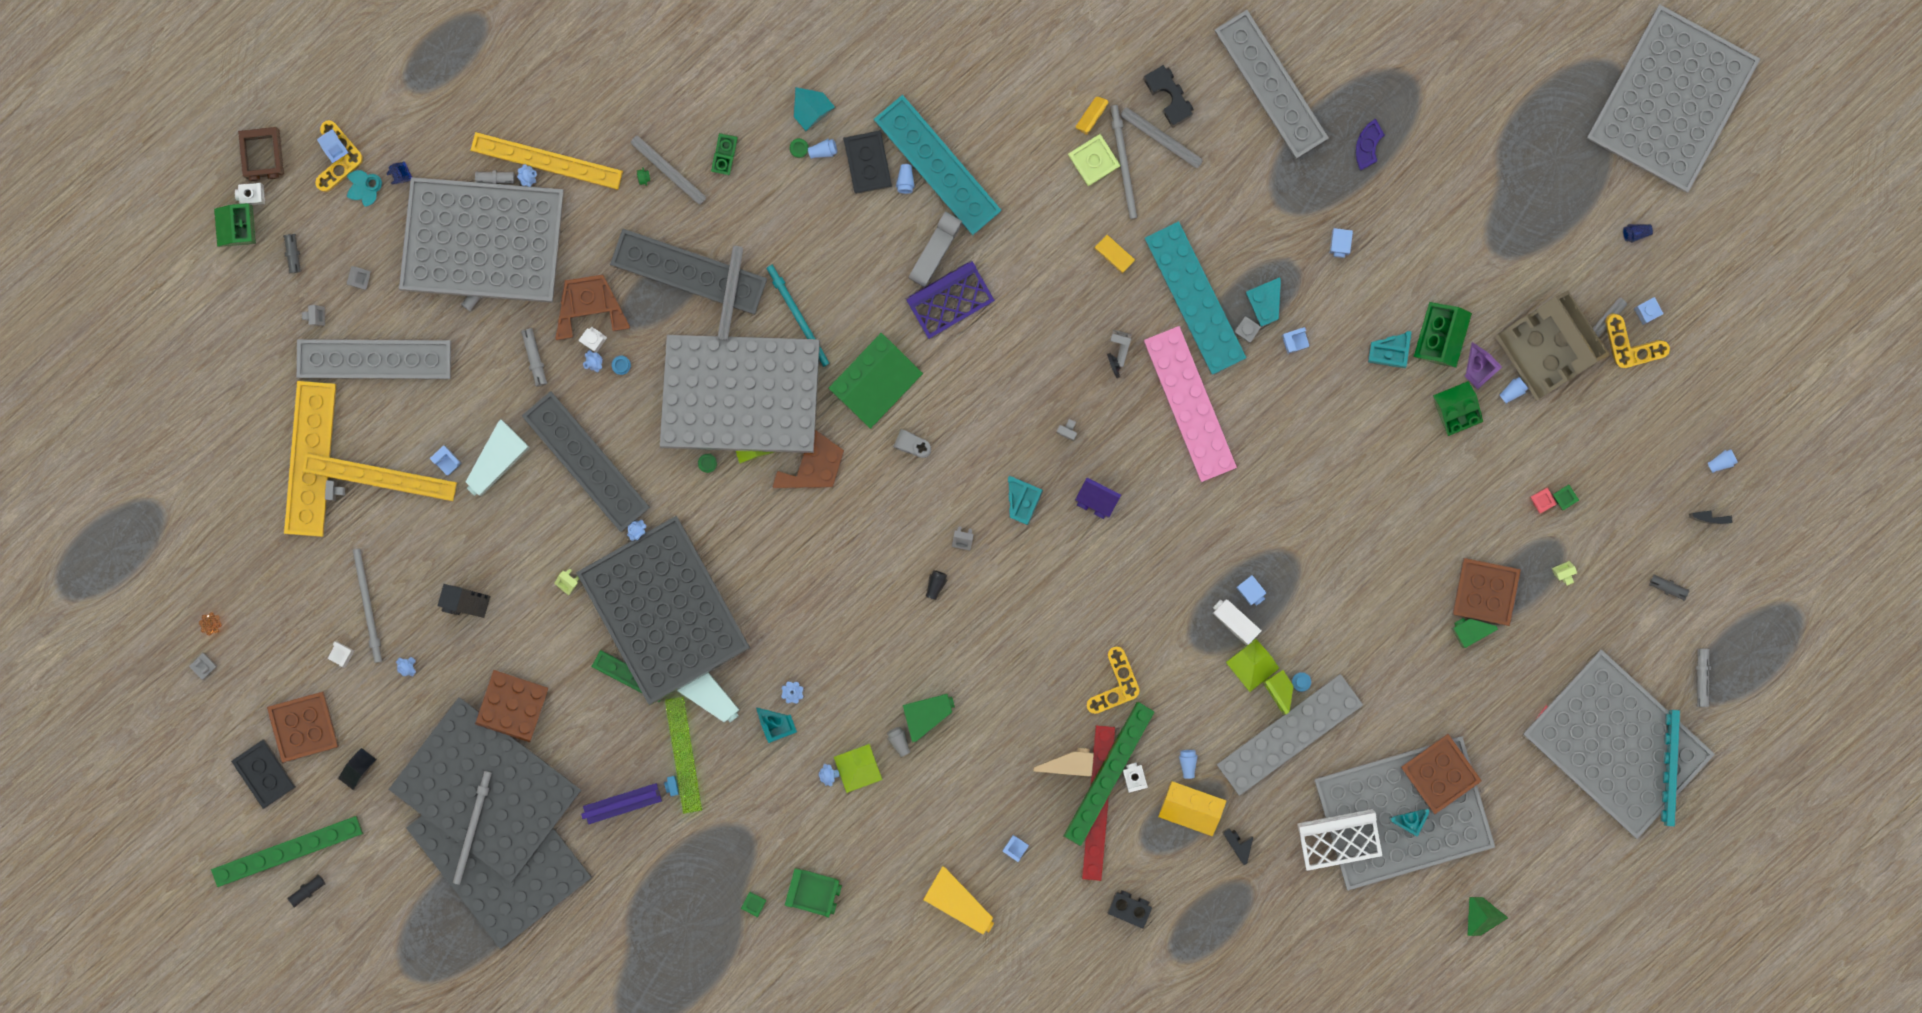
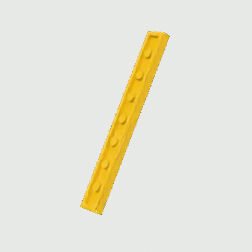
M475 132L470 150L475 153L521 165L526 164L536 169L619 190L623 171L477 132Z
M309 453L304 454L301 472L448 501H454L457 482Z

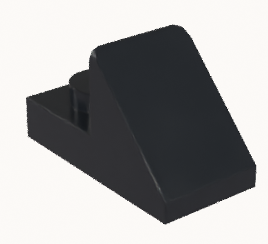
M1230 828L1224 830L1222 833L1241 863L1246 865L1253 836L1239 844L1240 837L1235 830L1231 831Z

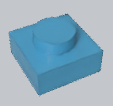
M676 776L667 777V781L664 782L666 793H670V796L679 795Z

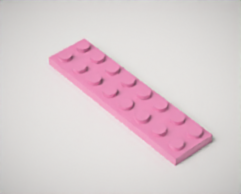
M1180 326L1145 339V346L1200 481L1203 482L1236 469L1237 466Z

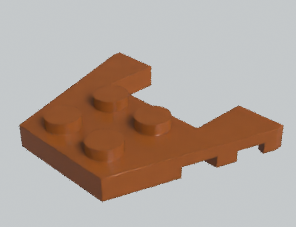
M604 275L565 280L555 336L556 340L574 338L571 318L610 312L613 332L630 329V325Z
M815 430L814 453H804L797 476L777 471L773 488L833 487L844 450Z

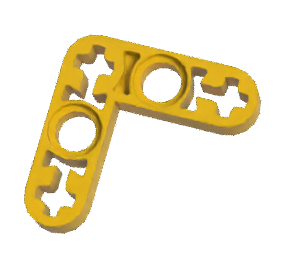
M330 120L321 124L320 132L322 135L325 134L327 130L325 127L327 125L330 127L334 126L332 129L336 135L340 132L338 138L346 140L347 145L345 148L347 151L352 147L353 149L350 152L353 155L358 154V161L356 163L354 161L350 162L351 157L346 154L322 172L315 181L316 187L322 192L332 190L363 162V156L337 124ZM343 166L345 170L343 175L336 176L334 173L335 167ZM329 172L334 178L337 179L336 181L330 179L327 182L329 185L328 187L320 186L322 184V179L327 180L330 178V176L327 175Z
M1616 313L1606 317L1605 325L1613 358L1619 367H1632L1664 358L1669 354V344L1663 340L1630 347L1623 317ZM1615 317V319L1619 320V322L1616 324L1617 329H1622V332H1615L1612 334V331L1616 330L1613 325H1610V322H1613V318ZM1620 335L1623 336L1624 343L1621 346H1616L1614 343L1615 338ZM1659 344L1665 347V349L1662 350L1661 354L1658 351L1652 352L1654 356L1651 357V350L1649 349L1650 346L1653 350L1658 349ZM1626 348V350H1623L1624 356L1628 357V359L1625 360V364L1619 361V359L1622 358L1621 352H1616V350H1622ZM1640 349L1647 351L1644 359L1637 357V352Z
M1112 647L1108 651V659L1119 686L1091 697L1086 704L1088 711L1091 713L1103 712L1135 699L1139 695V686L1126 654L1120 647ZM1113 650L1122 653L1119 656L1120 661L1125 660L1126 664L1115 668L1114 664L1118 663L1115 658H1111ZM1122 667L1129 670V676L1125 679L1120 678L1118 675V670ZM1130 678L1133 679V682L1129 683L1132 688H1136L1134 696L1125 693L1128 687L1126 684L1122 686L1121 682L1128 681ZM1111 692L1118 695V701L1114 704L1110 703L1107 699ZM1104 695V700L1108 707L1104 708V704L1098 706L1099 710L1097 711L1094 708L1091 709L1092 700L1096 702L1102 701L1100 696Z

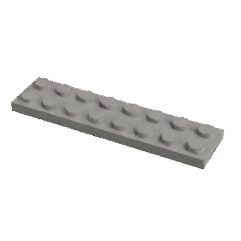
M1248 10L1215 29L1218 38L1295 159L1329 139Z
M297 339L296 378L451 379V341Z
M1339 674L1291 709L1288 714L1280 717L1216 765L1240 796L1351 715L1363 704L1343 676Z

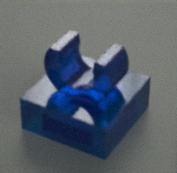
M405 162L394 163L388 167L389 171L386 174L387 176H393L394 181L391 182L392 185L411 180L412 176Z

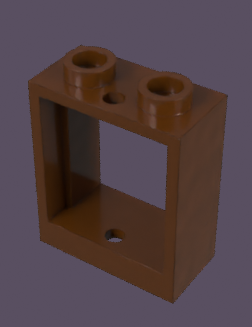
M269 127L238 131L244 178L249 181H259L260 177L278 179L279 175H284L280 129ZM273 138L276 168L249 171L246 141Z

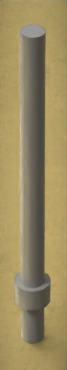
M1118 105L1110 106L1113 119L1111 125L1115 131L1130 219L1137 218L1122 132L1123 121L1120 120Z
M355 549L353 550L370 637L368 641L369 647L372 648L374 663L382 662L379 648L381 646L380 638L378 639L361 550Z
M484 771L481 784L478 785L476 791L478 793L453 880V883L460 885L483 802L489 792L488 785L492 773Z

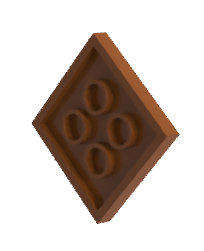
M1463 558L1452 615L1510 626L1521 569Z
M493 670L475 724L531 742L548 688Z
M324 691L267 707L282 763L339 747Z
M1446 734L1401 766V769L1434 815L1482 782L1449 734Z

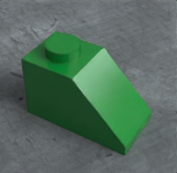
M1464 617L1454 622L1455 627L1451 628L1462 648H1466L1498 630L1495 625L1473 619L1465 620Z

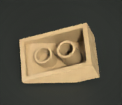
M1078 748L1077 751L1069 752L1034 766L1033 771L1092 777L1094 753H1090L1088 748Z

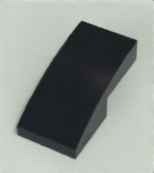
M1711 510L1689 514V518L1707 524L1733 523L1732 515L1712 518Z

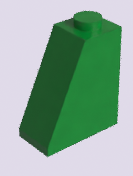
M944 694L903 705L912 742L919 740L952 713L951 708H955L952 697Z

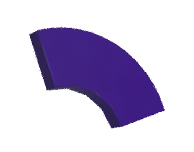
M1376 119L1363 129L1357 140L1355 154L1360 171L1377 162L1375 155L1376 145L1385 134Z

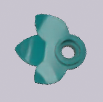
M362 170L349 173L347 177L353 185L347 193V198L352 200L362 199L365 207L372 205L377 198V192L382 187L381 178L376 174L368 175ZM372 180L376 181V185L374 187H370V182Z

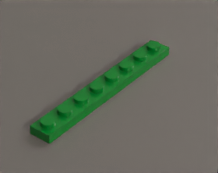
M1136 702L1063 837L1078 846H1082L1154 714L1153 710L1140 702Z
M354 816L211 869L217 887L362 835L363 831L358 817Z

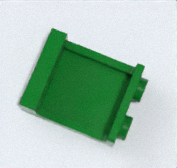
M795 867L784 906L798 908L829 918L830 914L834 915L837 903H834V899L841 892L842 885L839 884L840 880Z

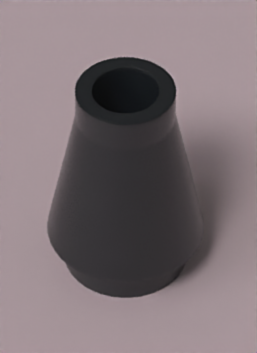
M933 570L932 574L929 575L926 597L934 600L937 599L948 581L945 573Z

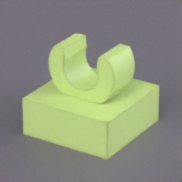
M1570 561L1552 568L1554 575L1559 581L1563 580L1566 585L1574 583L1572 575L1576 574L1577 571Z
M568 569L566 572L563 570L554 583L567 595L573 592L579 580L578 576L574 579L570 576L571 569Z

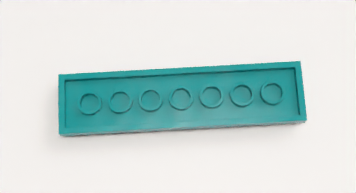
M901 95L874 118L877 125L954 215L962 221V224L972 236L1002 211L904 95Z
M1178 221L1145 237L1144 239L1211 375L1246 359L1243 349L1180 222Z

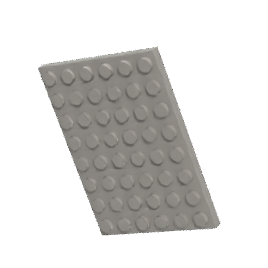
M1659 4L1586 139L1688 193L1758 65L1760 58Z
M411 177L399 290L553 303L564 190Z
M667 335L660 448L814 453L820 340L728 337L727 340L718 339V336Z
M1600 649L1526 729L1523 735L1635 839H1638L1661 814V811L1664 810L1665 802H1662V792L1665 791L1666 784L1663 783V772H1666L1664 752H1667V744H1665L1664 738L1665 733H1668L1665 717L1666 714H1669V711ZM1681 722L1679 725L1676 796L1715 755Z
M1463 737L1453 738L1452 740L1470 764ZM1429 746L1314 779L1325 818L1373 809L1376 813L1382 856L1339 864L1347 891L1495 848L1477 785L1434 815L1401 769L1402 765ZM1426 808L1430 812L1418 837L1413 836L1389 820V817ZM1364 825L1361 832L1369 837L1373 831V825ZM1346 828L1342 836L1350 840L1356 831L1352 828ZM1330 831L1331 839L1333 842L1337 835ZM1358 834L1353 843L1361 848L1367 838ZM1339 837L1334 847L1343 851L1348 842ZM1369 841L1364 850L1368 853L1377 852L1376 844ZM1350 845L1345 854L1353 857L1358 853L1359 849ZM1335 850L1336 855H1337V858H1338V856L1340 855V853Z

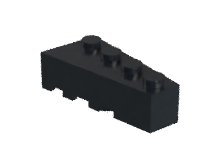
M443 584L437 606L442 607V612L460 615L465 613L485 618L491 596Z

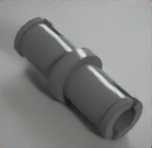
M296 234L283 235L286 247L284 254L287 257L289 274L301 272L298 256L300 251L297 249Z
M1655 574L1649 583V586L1664 591V594H1671L1683 601L1686 600L1689 589L1674 584V581L1665 580Z

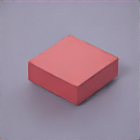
M1548 487L1530 497L1539 514L1557 504Z

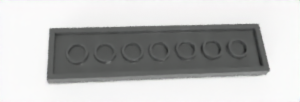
M622 229L610 263L611 266L721 304L724 302L730 265L629 230ZM740 269L733 308L755 315L767 278Z
M552 391L522 415L620 532H623L633 521L650 509L649 505Z

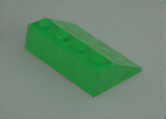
M880 333L828 389L871 429L923 373L886 336Z

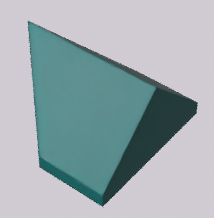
M795 87L794 118L805 131H808L831 112L835 106L823 92Z
M756 707L768 743L797 733L791 715Z
M1426 808L1389 817V820L1413 836L1418 837L1430 812Z

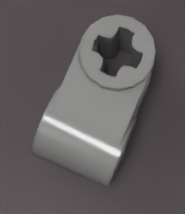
M900 429L893 446L894 448L920 458H926L930 455L931 446L928 441ZM925 444L927 451L919 453L920 451L917 447Z

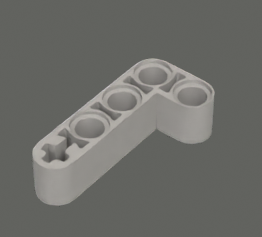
M947 212L943 214L937 229L910 273L909 279L923 287L927 286L962 225L960 219Z

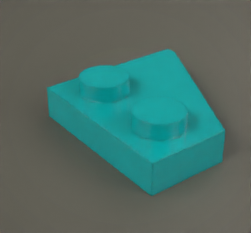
M1280 277L1245 292L1261 327L1279 319Z
M1412 331L1371 342L1368 362L1406 369Z
M1009 476L1010 518L1029 525L1043 490Z

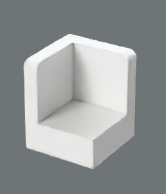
M334 641V647L328 659L339 664L340 667L346 668L354 650Z

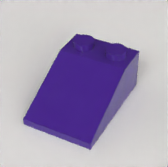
M1086 478L1075 501L1078 502V507L1086 511L1090 508L1095 511L1094 515L1104 519L1105 517H1110L1121 494Z

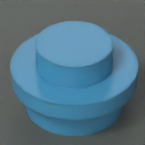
M617 356L614 358L612 369L616 374L624 375L629 372L631 363L627 357Z
M1303 672L1295 674L1292 679L1294 689L1300 692L1308 690L1311 686L1310 676Z

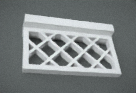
M1370 809L1297 823L1306 870L1382 856L1375 811ZM1372 824L1373 831L1368 837L1361 832V829L1364 825ZM1346 828H1352L1356 831L1350 840L1342 836ZM1330 831L1337 835L1331 844L1323 839L1324 835ZM1358 834L1367 838L1361 848L1353 843ZM1313 835L1318 840L1313 847H1310L1305 842V836ZM1339 837L1348 842L1343 851L1334 847ZM1320 841L1329 846L1323 855L1315 850ZM1369 841L1376 844L1377 852L1368 853L1364 850ZM1350 845L1359 849L1358 853L1353 857L1345 854ZM1332 848L1340 853L1338 858L1333 861L1326 857ZM1314 852L1321 859L1317 864L1310 865L1308 858Z

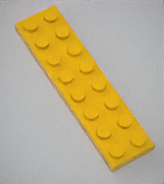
M297 381L284 534L324 536L327 501L325 500L326 480L329 477L301 472L305 453L330 458L337 384Z

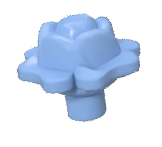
M524 164L522 168L518 169L517 178L522 186L531 187L533 183H536L535 177L537 173L531 166Z
M591 350L585 353L586 361L583 362L584 368H590V370L599 372L602 369V357Z
M636 520L628 526L627 536L630 537L631 541L638 540L640 536L646 533L644 521Z
M412 657L408 660L398 658L396 661L398 673H401L402 676L410 675L413 677L416 673L413 667L416 662L415 659Z
M787 682L786 686H782L783 692L781 697L786 699V703L793 702L796 704L799 702V699L803 698V687L799 686L798 682Z
M823 764V768L819 772L820 781L825 786H832L835 781L834 778L839 777V771L833 770L831 765Z

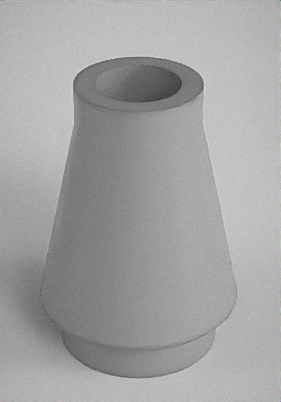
M896 727L887 732V739L899 753L900 757L910 753L905 731L901 727Z

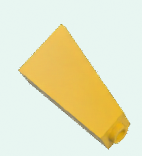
M942 866L923 900L983 935L985 931L989 933L994 925V922H992L993 916L946 867Z

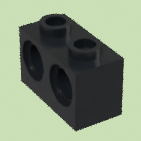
M1123 890L1120 893L1116 892L1107 913L1144 929L1152 907L1149 906L1150 902L1139 898L1137 901L1131 898L1132 894ZM1120 899L1127 902V907L1124 910H1119L1116 907V903ZM1137 907H1142L1145 910L1144 915L1140 918L1134 915V910Z

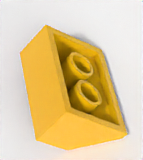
M1170 781L1158 817L1213 836L1223 813L1226 800Z

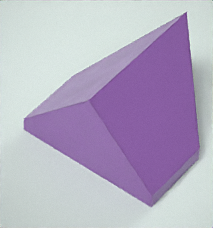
M1472 342L1467 370L1464 376L1479 389L1502 366L1488 352Z

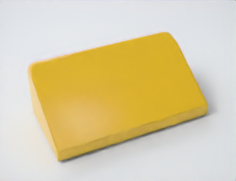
M1095 97L1076 125V129L1088 135L1108 106V100Z
M1108 235L1094 248L1122 274L1135 261L1131 255Z

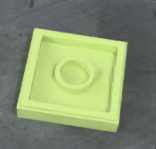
M1101 134L1068 154L1088 187L1120 167L1119 162Z

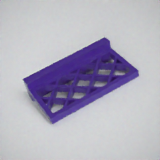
M973 261L967 262L905 298L928 339L995 301ZM974 273L978 279L976 287L965 285L967 277ZM954 284L962 286L959 297L949 294L950 288ZM965 287L975 289L973 300L962 298ZM977 291L985 292L989 299L983 303L976 302ZM942 294L946 296L943 306L932 304L935 295ZM948 296L959 299L956 310L945 307ZM961 300L971 302L970 310L966 313L958 311ZM921 303L929 305L927 315L918 314L915 307ZM932 306L942 309L940 319L929 317ZM944 310L955 312L952 321L946 322L942 320ZM928 319L939 322L937 329L931 333L926 328Z
M655 783L583 806L585 813L581 814L582 819L587 818L589 825L662 802L658 785Z

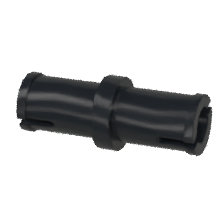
M317 875L307 884H302L301 888L287 899L295 908L307 897H312V894L326 883L320 875Z

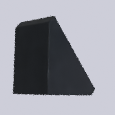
M361 748L345 765L338 779L354 790L377 759Z

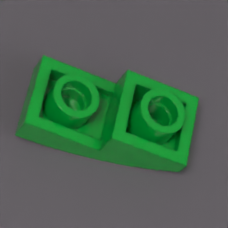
M719 133L711 172L730 175L738 136Z

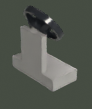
M1113 329L1111 341L1121 345L1117 358L1111 352L1107 356L1114 375L1118 379L1120 378L1119 370L1124 366L1132 334Z

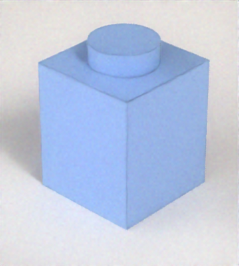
M1334 228L1332 230L1329 253H1333L1334 257L1345 258V255H1349L1353 231Z
M1655 297L1634 308L1642 325L1663 315Z
M1253 575L1236 587L1249 605L1255 604L1257 606L1265 600L1264 595L1266 592Z

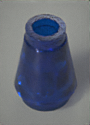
M1628 224L1623 227V237L1626 242L1630 241L1633 243L1653 235L1651 224Z

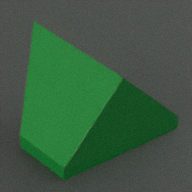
M1469 897L1467 936H1481L1508 919L1505 914L1485 898Z

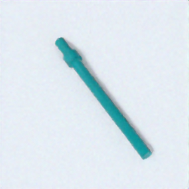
M773 264L768 266L766 269L773 279L774 287L780 291L807 339H816L785 287L784 279L779 276ZM820 347L819 360L822 366L825 367L830 362Z

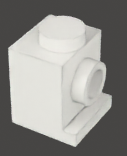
M262 183L238 185V189H235L236 201H239V204H265L264 185ZM250 190L251 196L246 197V191Z
M591 327L585 330L579 341L597 353L607 337Z
M1137 762L1125 765L1126 769L1123 770L1128 792L1148 788L1142 765L1137 766ZM1134 773L1138 774L1136 781L1131 779V775Z

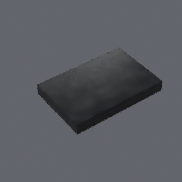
M881 130L843 138L854 193L860 194L892 187Z
M265 740L260 741L231 761L263 809L296 788Z

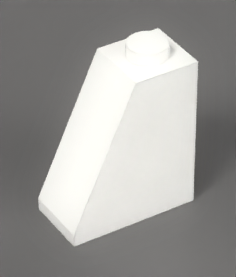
M1227 599L1224 602L1219 600L1213 607L1215 611L1212 614L1245 645H1249L1261 632L1252 621Z

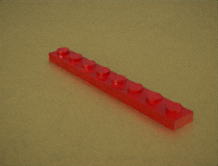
M1097 725L1095 727L1090 786L1114 744L1115 727ZM1109 796L1085 839L1082 879L1102 880Z

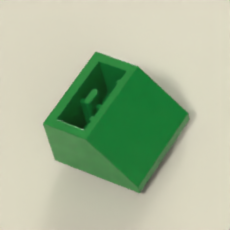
M233 204L214 209L217 247L256 244L254 214L251 204Z
M1469 381L1433 395L1437 412L1448 436L1483 422L1477 395Z

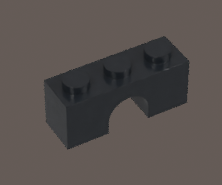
M1162 65L1145 75L1143 80L1152 95L1161 91L1170 94L1172 103L1164 108L1162 112L1173 128L1192 117L1194 109L1188 100H1184L1182 96L1184 92L1180 85H1175L1172 80L1174 75L1170 68L1166 69Z

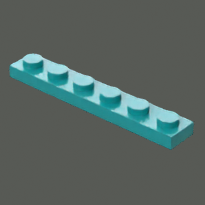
M1669 710V714H1666L1665 717L1668 733H1665L1664 742L1667 744V752H1664L1666 772H1663V783L1666 784L1665 791L1662 792V802H1665L1664 810L1661 811V822H1664V826L1675 827L1680 710Z

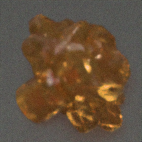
M210 612L208 615H202V620L199 621L201 632L206 633L208 636L213 633H219V628L222 627L220 616L214 615L213 612Z

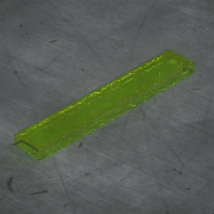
M684 697L666 699L665 705L683 814L702 811Z

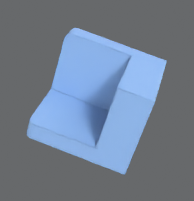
M333 129L317 139L332 163L348 153Z
M1305 327L1282 335L1288 354L1309 347Z
M442 446L430 457L431 461L446 475H450L462 464L446 446Z
M1012 835L1002 851L1019 862L1029 845Z

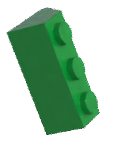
M1429 302L1413 357L1442 366L1456 368L1472 313L1460 307Z

